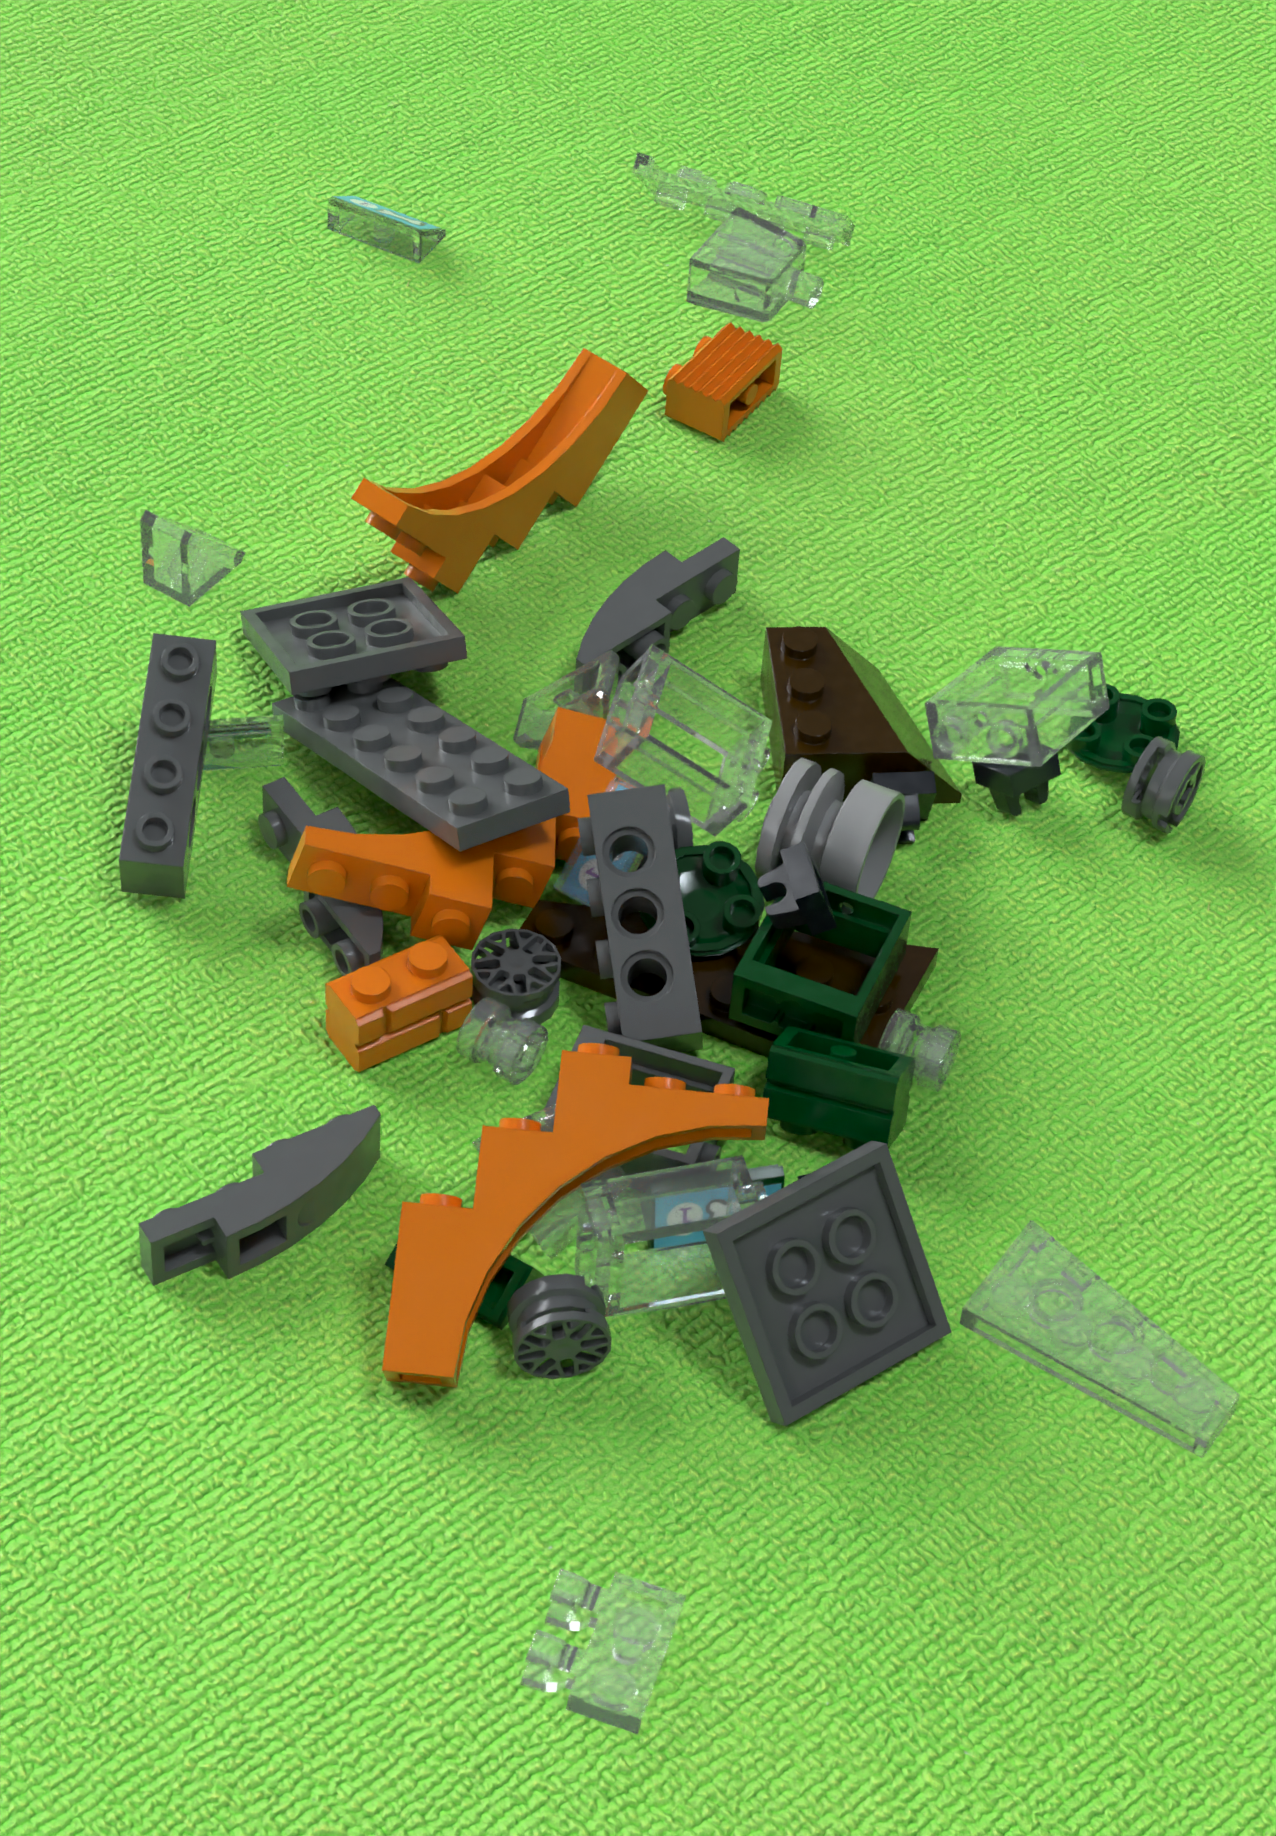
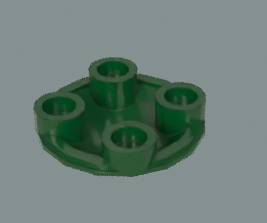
M1097 683L1088 686L1084 691L1083 700L1073 704L1063 715L1060 735L1066 749L1081 762L1100 770L1126 774L1133 772L1143 751L1157 736L1174 742L1177 750L1180 731L1176 725L1177 709L1170 701L1161 698L1147 700L1138 695L1119 693L1117 688L1110 684Z
M716 841L709 845L687 846L676 849L675 855L691 956L696 958L721 956L743 945L758 929L765 904L763 894L758 886V878L749 864L741 860L738 848L728 842ZM639 912L642 922L649 931L655 925L656 920L647 913Z

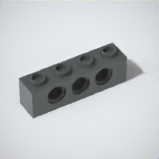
M153 633L119 855L122 892L185 899L217 679L216 640Z
M665 784L587 795L590 817L578 818L583 857L596 855L599 877L586 879L592 918L605 916L608 939L595 941L600 979L614 978L617 999L614 1002L604 1003L608 1032L680 1053L702 1050V1027ZM627 851L638 852L647 859L643 867L633 872L621 871L612 863L619 854ZM634 912L647 913L656 920L653 928L642 934L628 932L621 926V923L625 917ZM645 973L656 974L666 983L664 988L653 996L638 995L630 988V985L636 977Z

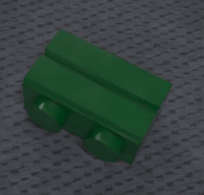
M788 1025L773 1042L769 1051L766 1071L767 1082L763 1092V1098H769L767 1118L780 1121V1127L792 1134L813 1135L820 1131L843 1137L844 1145L853 1150L870 1141L887 1143L889 1149L902 1132L906 1123L910 1099L909 1091L912 1087L916 1060L911 1056Z

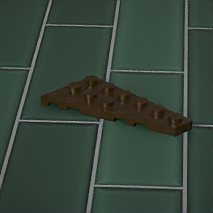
M539 900L520 929L543 935L556 946L561 956L560 978L616 999L614 978L600 979L595 944L597 940L608 939L605 916L592 918L590 906ZM639 912L629 914L621 923V926L630 933L642 934L648 931L640 918ZM757 929L743 945L721 956L698 958L691 956L702 1033L768 1058L772 1044L779 1036L729 1018L733 974L758 931ZM794 931L775 968L857 995L876 958ZM915 945L906 946L905 956L860 1044L888 1051L936 966L939 948ZM645 973L636 977L632 981L630 988L638 995L653 996L659 993L666 983L656 974Z

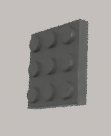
M410 577L240 611L243 634L291 695L298 694L303 697L322 696L329 693L334 686L353 682L364 685L379 684L387 681L391 674L410 670L436 672L446 668L448 662L467 659L465 635Z
M870 1141L703 1230L770 1421L783 1426L789 1425L951 1333L887 1143Z

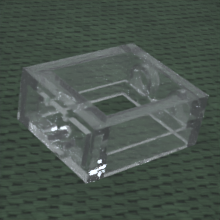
M652 644L619 679L594 761L637 788L665 784L667 796L671 788L681 787L688 801L691 822L716 837L734 819L738 822L743 821L752 811L758 800L759 791L754 787L758 774L762 771L770 757L771 749L766 744L773 721ZM656 713L724 755L718 777L649 734Z
M1003 646L994 647L925 702L934 759L1037 767L1042 766L1110 708L1101 652ZM1037 666H1041L1045 670V676L1039 674Z
M743 1155L581 1183L575 1273L578 1276H584L586 1286L591 1288V1286L597 1284L601 1289L606 1306V1320L726 1299L706 1240L624 1254L625 1244L705 1230L767 1197L764 1185L761 1181L752 1182Z

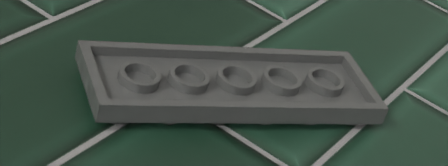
M392 677L379 684L364 685L353 682L334 686L329 693L322 696L303 697L296 694L272 703L273 717L279 716L277 726L279 729L460 852L570 812L568 788Z

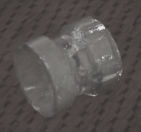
M486 997L479 1001L466 1017L458 1034L456 1049L460 1055L474 1063L488 1061L493 1066L496 1076L512 1085H518L525 1081L539 1064L548 1042V1031L544 1026L529 1018L520 1020L512 1018L509 1006L493 997Z
M898 1008L890 1018L878 1048L914 1057L916 1062L913 1076L917 1085L938 1092L945 1083L957 1056L961 1032L945 1025H938L932 1028L922 1024L919 1015Z

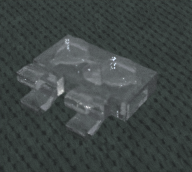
M560 1568L551 1591L550 1601L552 1602L544 1624L566 1631H581L587 1627L594 1628L587 1649L583 1650L569 1645L559 1637L537 1629L527 1653L525 1662H528L522 1676L521 1685L543 1692H558L564 1688L570 1689L566 1710L638 1734L680 1619L686 1596L615 1572L610 1588L606 1589L590 1583L587 1579Z

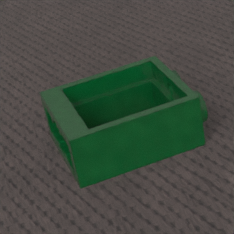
M823 881L837 927L813 937L876 958L857 995L775 968L794 930L810 936L812 934L807 924L785 929H775L766 914L733 974L729 1018L778 1036L789 1025L860 1043L905 956L912 912ZM784 896L775 899L773 904L780 902ZM843 902L850 904L853 908L845 906Z

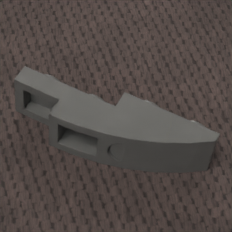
M723 537L683 562L665 550L624 580L596 613L582 639L576 658L574 703L580 708H584L600 697L612 694L623 683L644 670L659 665L668 656L670 632L683 628L691 619L714 605L724 603L732 594L736 593L740 549Z
M285 777L262 786L263 813L258 817L261 834L267 845L271 849L278 848L290 863L306 825L357 834L339 807L315 815ZM304 891V902L299 905L303 925L311 937L315 939L320 937L332 952L335 965L342 976L383 959L382 910Z
M369 1106L350 1115L337 1116L325 1125L290 1139L277 1140L265 1149L252 1153V1178L240 1183L227 1184L213 1194L178 1208L165 1209L153 1218L138 1223L141 1267L152 1285H157L215 1260L228 1279L233 1278L285 1251L322 1225L353 1195L380 1158L381 1114L376 1106Z

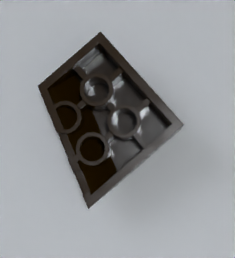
M766 627L760 682L777 791L791 766L802 757L821 766V775L830 768L844 774L843 802L853 787L862 779L870 782L873 773L934 771L937 794L933 804L961 802L962 794L879 669L827 627Z

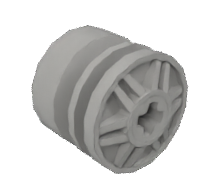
M801 757L791 766L783 778L764 818L755 862L757 878L759 879L764 874L784 864L780 850L804 841L823 881L874 899L884 881L896 850L904 819L905 796L895 790L862 779L853 787L843 802L844 774L830 768L821 775V766ZM843 902L845 906L853 908L850 904Z

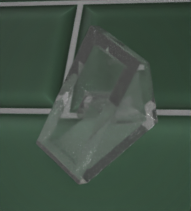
M148 510L144 511L140 519L143 583L189 607L242 562L246 553L199 528Z
M611 649L524 698L513 741L522 748L538 750L558 707L615 721L620 657Z

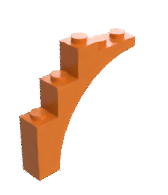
M583 348L559 385L531 418L501 446L473 466L443 481L416 488L385 487L363 478L351 499L370 510L365 522L396 541L390 552L409 563L403 574L432 592L440 582L458 594L488 545L494 548L497 541L501 539L518 550L547 502L553 505L558 496L575 507L578 506L648 393V390L625 371Z
M561 707L557 708L538 748L535 768L568 788L569 813L461 852L430 831L410 834H354L306 825L288 867L287 887L410 916V936L428 940L440 935L452 946L473 950L492 910V898L534 908L555 868V858L575 863L582 850L578 818L590 817L587 795L611 792L616 787V721Z
M582 1043L578 1045L577 1052L562 1050L553 1132L541 1131V1123L524 1118H502L499 1121V1127L483 1125L473 1208L461 1207L462 1199L459 1197L438 1193L421 1194L419 1203L402 1201L382 1366L386 1380L457 1388L468 1335L491 1282L520 1240L553 1207L605 1171L657 1150L708 1140H765L769 1098L755 1097L756 1090L754 1088L738 1084L715 1085L713 1093L686 1090V1083L684 1081L668 1077H648L644 1080V1086L631 1085L632 1057L619 1056V1048L602 1043Z

